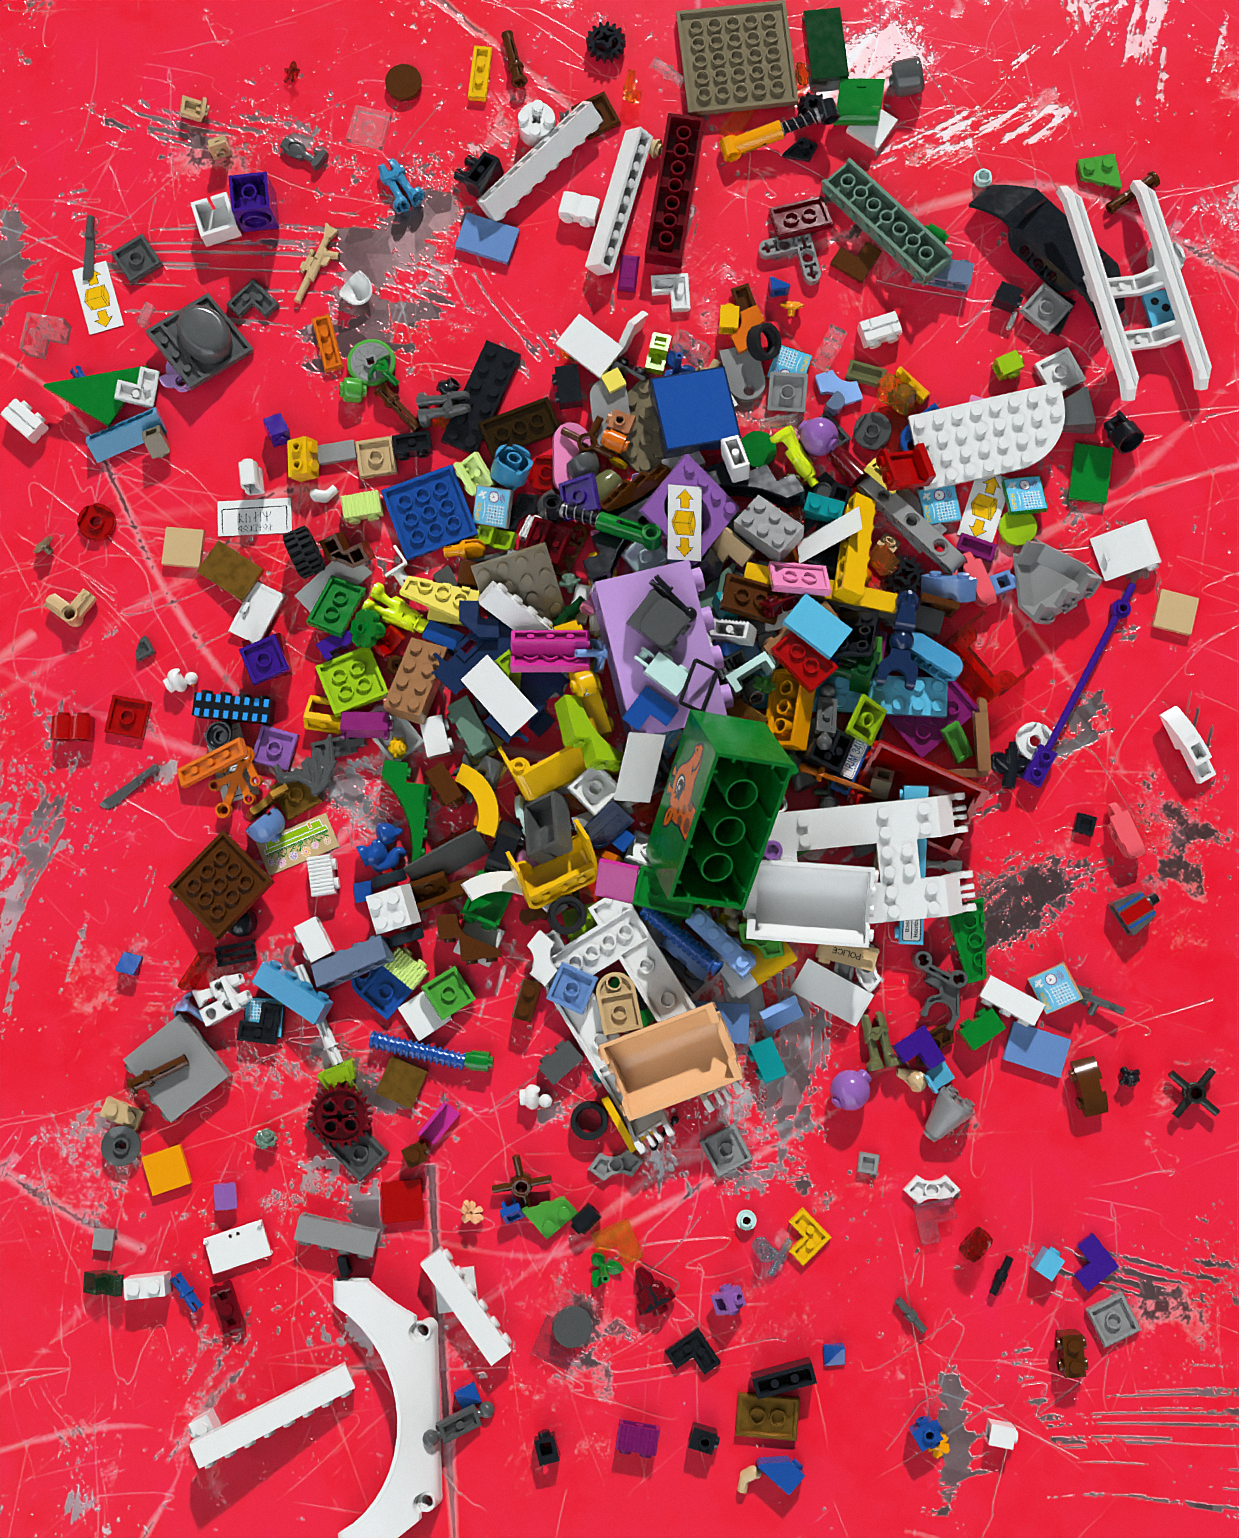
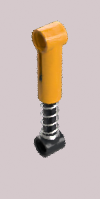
M830 97L821 100L816 105L817 108L813 109L812 112L807 111L804 115L799 114L796 118L791 117V120H783L782 123L777 120L738 136L729 135L719 141V146L724 161H736L743 154L782 140L787 133H793L797 129L801 130L805 126L809 127L810 124L820 122L823 125H830L835 123L840 118L834 98Z

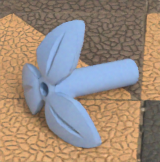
M593 638L590 639L593 649H576L574 655L575 657H596L597 660L593 672H598L604 666L605 658H608L607 644H603L599 639Z
M191 990L177 1003L173 1015L176 1017L179 1015V1011H188L204 1022L199 1009L189 1003V998L193 995V990Z

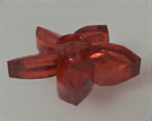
M295 61L291 62L289 68L284 69V72L288 74L284 79L285 83L289 80L294 83L295 78H298L300 69L297 68Z

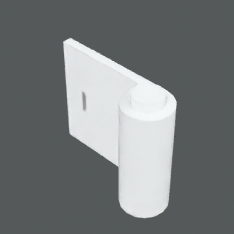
M1146 519L1090 539L1105 582L1140 569L1153 571L1158 569L1159 564L1162 563Z

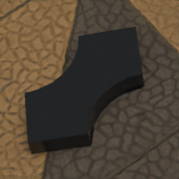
M519 493L516 502L512 505L509 529L499 527L497 529L516 532L517 526L522 519L528 517V515L537 514L538 495Z

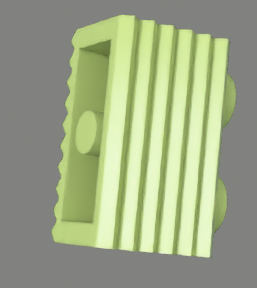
M378 490L340 496L343 517L346 523L359 524L361 520L365 519L377 521L380 519L379 517L384 516L381 495Z
M397 946L393 951L395 960L383 966L410 989L415 990L430 972L426 969L428 965L421 959L415 960L412 957L413 952L407 947L401 948Z

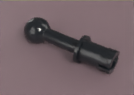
M657 574L654 578L658 583L652 579L649 584L663 598L666 597L691 619L690 622H693L697 617L696 610L691 606H686L672 592L673 586H669Z

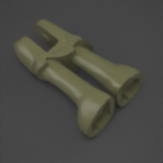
M881 1011L875 1012L877 1023L875 1028H872L868 1014L862 1015L861 1019L863 1039L869 1051V1061L866 1064L867 1072L884 1068L876 1041L880 1039L885 1067L903 1064L898 1055L894 1054L888 1035V1024Z

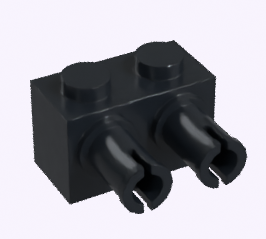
M484 151L479 159L471 154L467 155L464 164L471 168L470 171L467 173L458 168L456 169L458 172H454V179L464 183L468 193L479 199L503 176L504 170L498 157Z

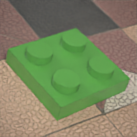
M456 966L421 986L422 991L441 1021L476 1000Z

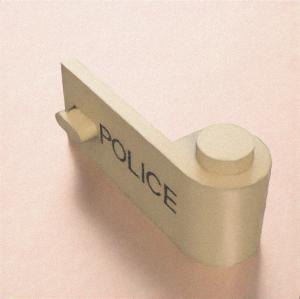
M818 944L815 957H818V962L830 964V961L874 972L879 949L870 946L869 948Z

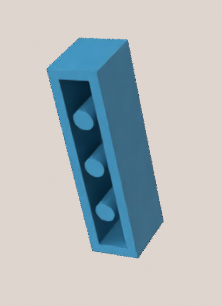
M276 960L262 962L252 983L313 1025L323 1023L334 1003L328 999L329 996L313 989L311 983L297 978L298 975L282 968L280 962Z

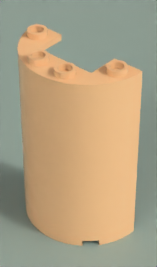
M714 1002L707 1003L599 1045L597 1049L598 1055L601 1060L605 1061L611 1074L614 1073L616 1078L615 1087L618 1093L621 1092L623 1095L620 1109L623 1116H627L629 1121L743 1079L740 1063L737 1064L738 1055L720 1011L716 1012L715 1008L717 1006Z

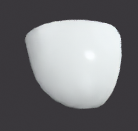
M358 270L348 279L338 294L352 305H362L372 295V284L369 278L362 271Z

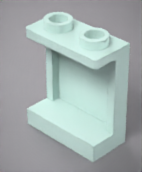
M764 651L726 675L722 685L729 684L733 699H735L743 689L739 684L740 681L759 669H763L768 677L771 676L776 668V662L770 654L767 655Z

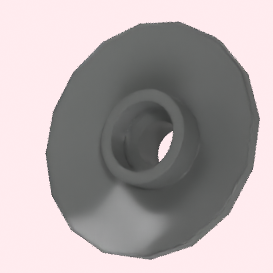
M128 1126L111 1128L101 1141L103 1157L114 1166L131 1164L138 1157L141 1150L139 1135ZM121 1142L126 1143L125 1149L121 1148Z

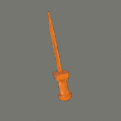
M806 762L801 763L799 766V771L802 774L805 772L816 776L817 781L821 782L823 777L856 790L872 793L871 790L861 785L825 773V767L817 769L806 765Z

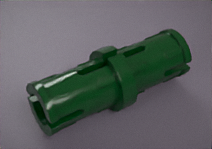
M579 596L570 606H566L564 611L552 623L558 626L577 618L576 615L580 612V605L586 600Z

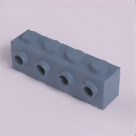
M373 935L365 942L354 943L347 950L336 951L335 955L318 959L317 963L311 965L316 987L328 990L390 963L395 959L388 938L381 935Z

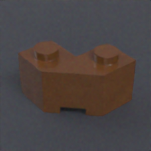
M342 531L319 541L327 559L345 564L351 568L358 567L376 558L368 541L361 542L350 548Z

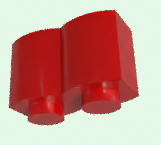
M58 712V715L52 716V740L94 741L95 718L90 716V713L79 712L76 716H70V713Z

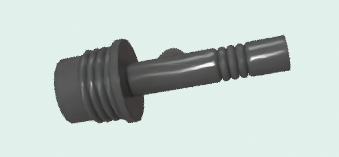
M758 673L757 675L754 676V677L759 676V677L762 679V676H761L760 673ZM746 677L742 680L744 684L742 689L743 695L751 704L761 703L764 699L763 692L755 689L753 686L754 677L751 679Z
M827 780V788H814V796H826L820 798V808L837 807L839 803L838 799L833 798L834 790L829 788L832 783L831 780Z
M1076 984L1083 996V999L1077 1002L1085 1007L1088 1002H1091L1087 1011L1089 1015L1094 1016L1099 1006L1123 1015L1125 1007L1092 995L1093 988Z

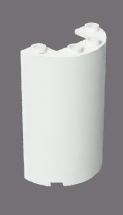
M762 859L748 897L746 939L869 948V942H873L874 930L870 929L869 917H873L874 905L870 904L871 897H875L874 882H878L879 870H875V867Z

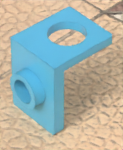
M945 1061L932 1070L926 1071L923 1075L927 1080L928 1087L935 1094L939 1093L937 1089L955 1079Z

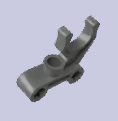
M916 952L911 957L912 966L926 974L923 981L925 984L938 990V994L931 995L925 999L919 1015L926 1017L929 1008L934 1003H943L950 1011V1019L945 1025V1029L953 1030L956 1021L960 1017L959 988L967 984L968 977L961 970L947 973L932 965V956L928 952ZM919 955H922L923 961H925L923 966L919 964ZM954 976L960 977L959 983H954Z

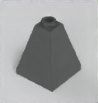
M1088 386L1064 399L1065 420L1062 432L1094 433L1096 420Z

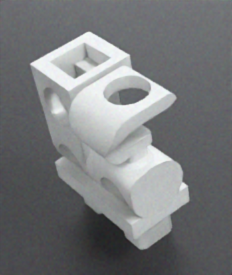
M242 973L225 975L209 983L210 988L192 991L198 1007L203 1008L199 1012L206 1027L216 1025L221 1020L246 1008V1004L253 999L249 990L243 992L239 990L238 986L245 983ZM215 997L218 1000L209 1005L208 999Z

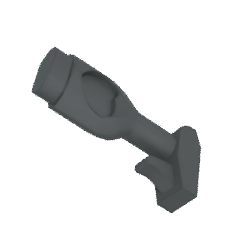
M286 136L280 144V148L283 149L284 153L295 159L303 158L307 160L315 171L321 168L329 156L326 150L318 151L314 148L313 151L316 154L314 157L306 151L305 145L294 137Z

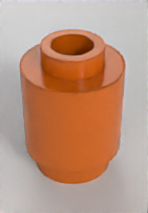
M605 429L600 444H603L607 449L622 454L623 451H627L630 441L625 434L613 429Z

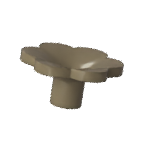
M45 537L36 545L33 552L39 553L44 550L49 555L53 551L49 546L53 537Z

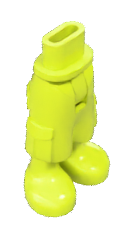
M792 425L783 428L769 438L772 443L783 442L789 450L785 454L799 476L804 478L803 482L807 481L810 487L819 483L815 477L816 471L813 462L808 458L802 444L799 443Z
M377 582L372 588L370 596L372 599L389 607L385 609L376 602L367 599L362 609L374 610L382 616L383 622L412 631L413 633L417 631L423 635L429 622L423 618L424 615L410 607L405 600L397 596L393 598L387 596L384 585Z

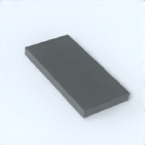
M328 1101L325 1104V1107L329 1110H333L335 1108V1104L331 1101ZM338 1111L337 1115L340 1116V1119H343L344 1115H346L342 1114L341 1111ZM323 1114V1117H324V1118L329 1117V1116H334V1115H326V1114ZM309 1120L305 1126L313 1133L316 1128L309 1127V1124L313 1122V1120ZM354 1120L346 1121L349 1128L357 1126ZM329 1121L326 1123L328 1129H336L334 1122ZM364 1130L366 1133L365 1137L359 1135L360 1141L358 1143L352 1140V1146H349L345 1142L343 1148L340 1147V1143H337L335 1148H333L331 1141L325 1145L326 1139L320 1140L359 1182L389 1153L368 1130ZM319 1133L315 1134V1137L318 1139Z

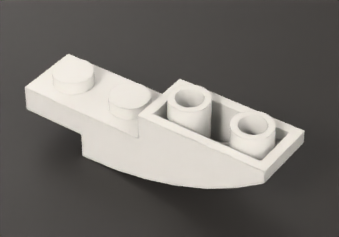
M1174 706L1160 714L1161 721L1175 749H1180L1195 782L1201 784L1216 775L1209 760L1212 756L1206 744L1184 713L1177 706Z

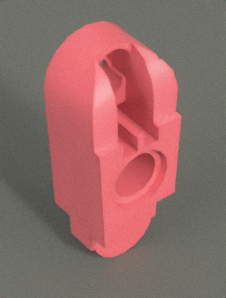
M971 552L962 554L966 559V562L963 564V572L977 578L976 601L973 602L980 607L996 603V593L981 558L975 560Z
M1116 802L1108 804L1107 813L1110 818V824L1107 825V828L1120 853L1124 857L1134 859L1145 855L1144 844L1129 811L1122 812Z

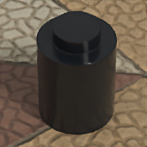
M588 1202L571 1219L573 1223L571 1227L576 1233L580 1234L582 1232L585 1235L602 1216Z

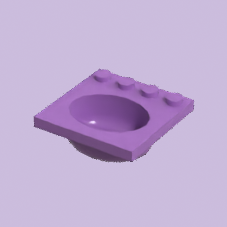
M685 454L639 512L650 523L658 525L661 529V534L668 540V484L702 487V557L740 507L689 454ZM689 561L692 565L698 563V561Z

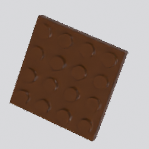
M222 830L168 888L216 939L220 940L275 881L227 832Z

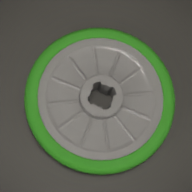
M377 339L363 340L357 343L348 354V372L352 378H360L363 381V385L378 386L386 382L387 379L380 371H375L371 375L370 380H368V372L373 365H368V362L374 360V364H376V360L389 354L391 358L386 359L389 371L393 374L396 366L394 352L383 341Z

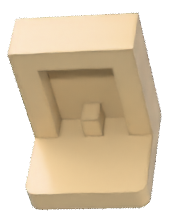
M182 95L179 116L202 122L204 116L207 117L209 112V105H206L207 98L203 97L200 101Z

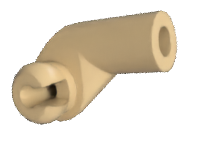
M752 1465L740 1472L737 1486L738 1492L747 1493L749 1482L761 1477L762 1471L758 1466Z

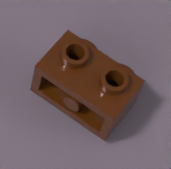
M1076 1329L1056 1330L1055 1347L1058 1352V1359L1056 1360L1058 1371L1065 1378L1086 1377L1088 1360L1084 1356V1349L1087 1347L1085 1337Z

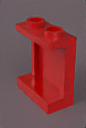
M924 443L916 444L913 450L888 453L887 448H883L876 457L877 467L881 471L883 483L888 491L929 486L936 477Z

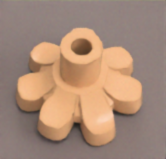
M465 1200L463 1202L461 1212L464 1215L461 1217V1220L464 1223L471 1221L473 1224H477L484 1219L480 1214L483 1212L481 1206L476 1208L474 1201L469 1202Z

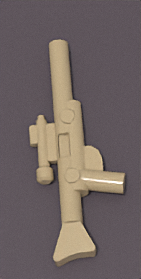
M325 223L324 237L316 254L315 250L310 249L306 261H302L299 267L301 273L305 271L307 273L294 298V301L298 304H301L310 283L315 281L321 266H327L331 259H340L339 252L327 249L330 240L339 233L337 229L331 227L328 223Z

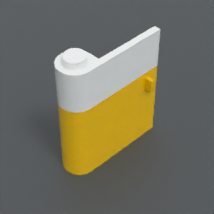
M739 931L731 934L730 937L734 936L741 942ZM782 941L784 956L764 959L761 950L755 945L741 943L740 947L744 951L749 950L755 955L757 963L743 980L724 963L720 972L729 985L727 990L732 998L737 997L740 999L798 960L787 942ZM707 947V949H709V951L714 954V957H718L710 948Z

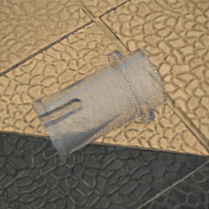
M144 302L140 315L136 317V324L142 328L150 326L151 323L149 321L156 307L148 302Z

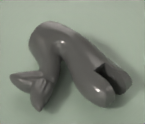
M465 753L462 757V763L475 769L478 773L484 774L483 777L495 792L505 762L485 754L478 764H473L468 754ZM460 767L453 771L452 776H457ZM468 790L465 803L471 805L474 796Z

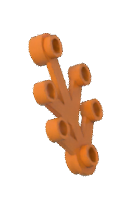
M246 746L247 759H242L224 768V770L218 771V773H226L229 767L237 764L234 772L217 780H211L208 784L211 791H220L222 786L230 783L224 802L217 804L215 807V813L220 818H228L232 815L233 808L231 805L238 786L243 794V802L245 804L253 805L256 802V796L250 792L243 775L246 767L251 777L250 784L256 787L263 784V778L257 774L253 765L255 752L251 747ZM256 777L259 779L257 784L254 783ZM215 782L218 784L216 789L213 788ZM248 796H251V797H252V801H251V802H248V800H247ZM225 807L228 808V812L226 814L223 812V809Z

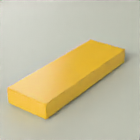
M474 46L468 100L487 102L493 53L492 47Z

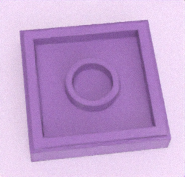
M262 724L254 747L255 759L253 762L268 767L279 764L282 771L289 772L300 735Z

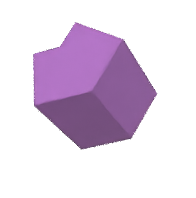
M235 1182L214 1184L215 1210L237 1209Z

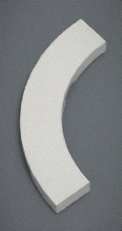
M511 871L481 874L461 884L471 901L485 894L499 891L523 895ZM553 902L542 907L546 913ZM567 904L560 905L556 915L568 908Z

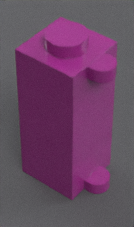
M389 712L341 713V739L384 738V740H388L390 738V731L394 730V721L390 719Z

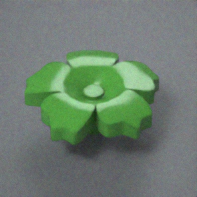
M759 676L754 677L753 686L755 689L763 691V693H771L772 690H776L777 685L771 682V678L768 676L762 677V679Z

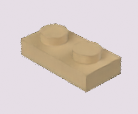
M108 1096L99 1116L123 1126H128L136 1131L146 1111Z

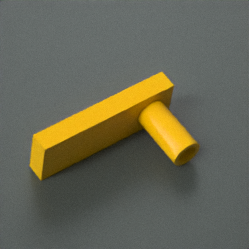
M609 1094L602 1097L601 1100L630 1152L636 1151L637 1148L633 1143L630 1132ZM645 1135L640 1137L641 1141L646 1139Z

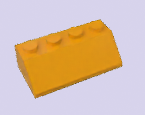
M775 669L772 673L771 682H774L777 686L776 690H772L769 693L765 715L769 720L766 725L783 749L806 751L816 689L809 694L786 669Z

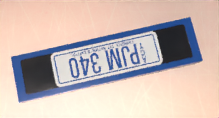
M855 739L841 773L835 774V776L854 783L870 746ZM832 781L829 787L845 796H848L851 787Z

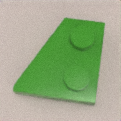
M1115 153L1079 159L1076 165L1080 181L1092 182L1102 187L1108 185L1114 187L1116 191L1122 188Z
M565 1196L555 1198L552 1201L540 1202V1205L528 1208L526 1206L522 1208V1212L546 1239L551 1237L578 1213Z

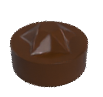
M391 656L386 663L387 670L396 675L403 657Z

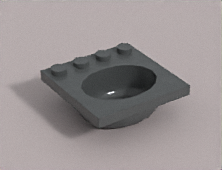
M209 293L145 330L148 338L191 391L254 352L253 347Z

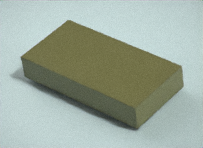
M851 359L845 379L881 389L887 369Z

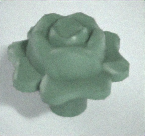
M566 573L562 575L558 585L567 588L568 593L575 592L574 586L581 579L573 573Z
M265 1128L257 1130L253 1140L256 1141V1145H260V1148L265 1150L269 1146L274 1147L278 1137L275 1136V1132Z

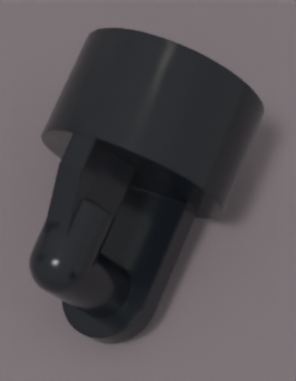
M1120 410L1116 412V416L1104 423L1109 440L1122 454L1135 450L1144 440V433L1134 421H1129Z

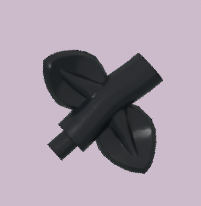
M1009 742L1008 748L1005 749V754L1000 751L991 754V769L995 773L1003 774L1001 788L1015 789L1017 777H1022L1030 761L1029 758H1019L1016 742Z

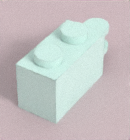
M642 646V651L638 656L635 655L634 659L646 668L643 673L672 696L676 697L684 687L689 670L681 664L677 666L673 663V658L666 652H663V654L658 652L654 655ZM647 656L652 658V661L649 663V665L646 662H644Z

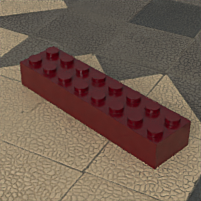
M668 113L645 249V263L676 268L682 267L705 118Z

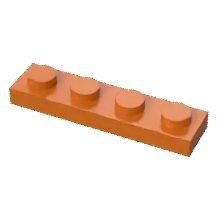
M238 737L178 768L177 773L181 787L187 788L248 757L244 739Z

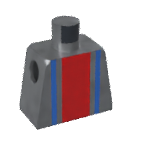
M1139 891L1114 900L1107 905L1126 935L1134 936L1156 916V912L1152 907L1159 903L1160 900L1154 892L1145 897L1143 892Z

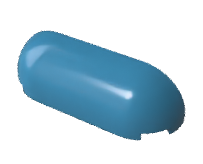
M919 632L912 633L914 645L910 650V657L916 666L944 683L948 681L954 682L960 676L963 668L960 657L926 635Z

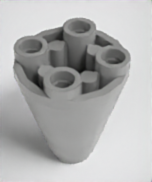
M952 1085L944 1086L940 1089L924 1126L923 1133L934 1142L942 1139L975 1114L973 1109L975 1104L968 1098L963 1099L959 1096V1091Z

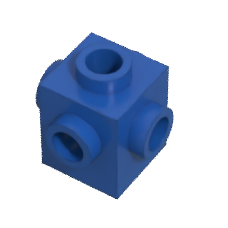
M930 1415L919 1417L915 1420V1424L908 1427L922 1452L928 1448L933 1449L937 1447L940 1441L943 1440L940 1434L943 1429L937 1419L933 1421Z

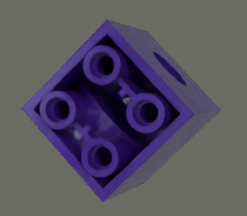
M267 172L228 176L231 209L242 232L278 229L277 197Z

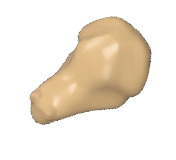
M905 1068L896 1069V1076L904 1080L913 1092H921L925 1089L927 1080L923 1076L924 1073L922 1071Z

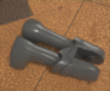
M452 391L447 392L445 395H427L425 392L418 393L416 403L420 409L417 410V415L422 428L430 427L434 418L444 416L445 419L470 412L471 405L459 404V402L470 399L469 392ZM444 404L440 408L428 409L432 405Z

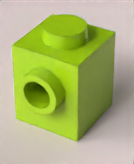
M1014 350L996 358L991 366L999 382L1007 378L1012 380L1018 377L1024 367V360L1017 350Z

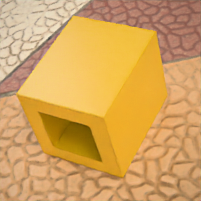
M731 303L721 305L718 334L733 335L738 331L740 306H735Z

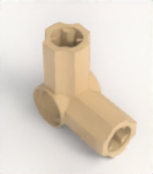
M83 588L71 604L56 593H53L46 598L44 606L70 626L78 627L83 623L85 614L98 599ZM75 613V616L69 619L70 615Z

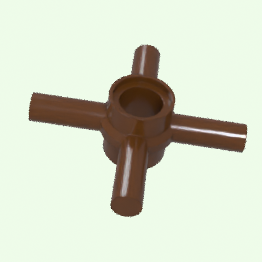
M596 417L589 433L579 435L565 427L562 428L560 434L577 442L579 448L577 455L587 451H595L609 459H612L614 456V452L600 446L595 437L604 420L602 417ZM591 439L592 445L588 448L583 447V441Z
M516 1154L512 1156L516 1173L512 1182L492 1185V1192L499 1193L513 1190L516 1196L521 1197L523 1207L528 1206L529 1208L531 1207L529 1192L532 1190V1187L552 1183V1176L532 1178L529 1173L523 1171L520 1155ZM519 1182H524V1183H526L527 1185H526V1186H520V1185H518V1183H519Z

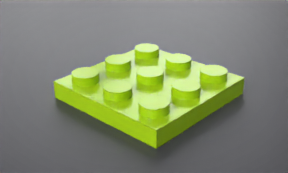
M361 647L315 666L335 717L341 716L342 712L354 711L381 700L388 695L389 691L371 648Z

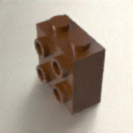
M442 762L425 772L428 776L425 779L433 791L436 790L438 792L435 796L443 807L447 806L449 809H457L464 805L465 795Z

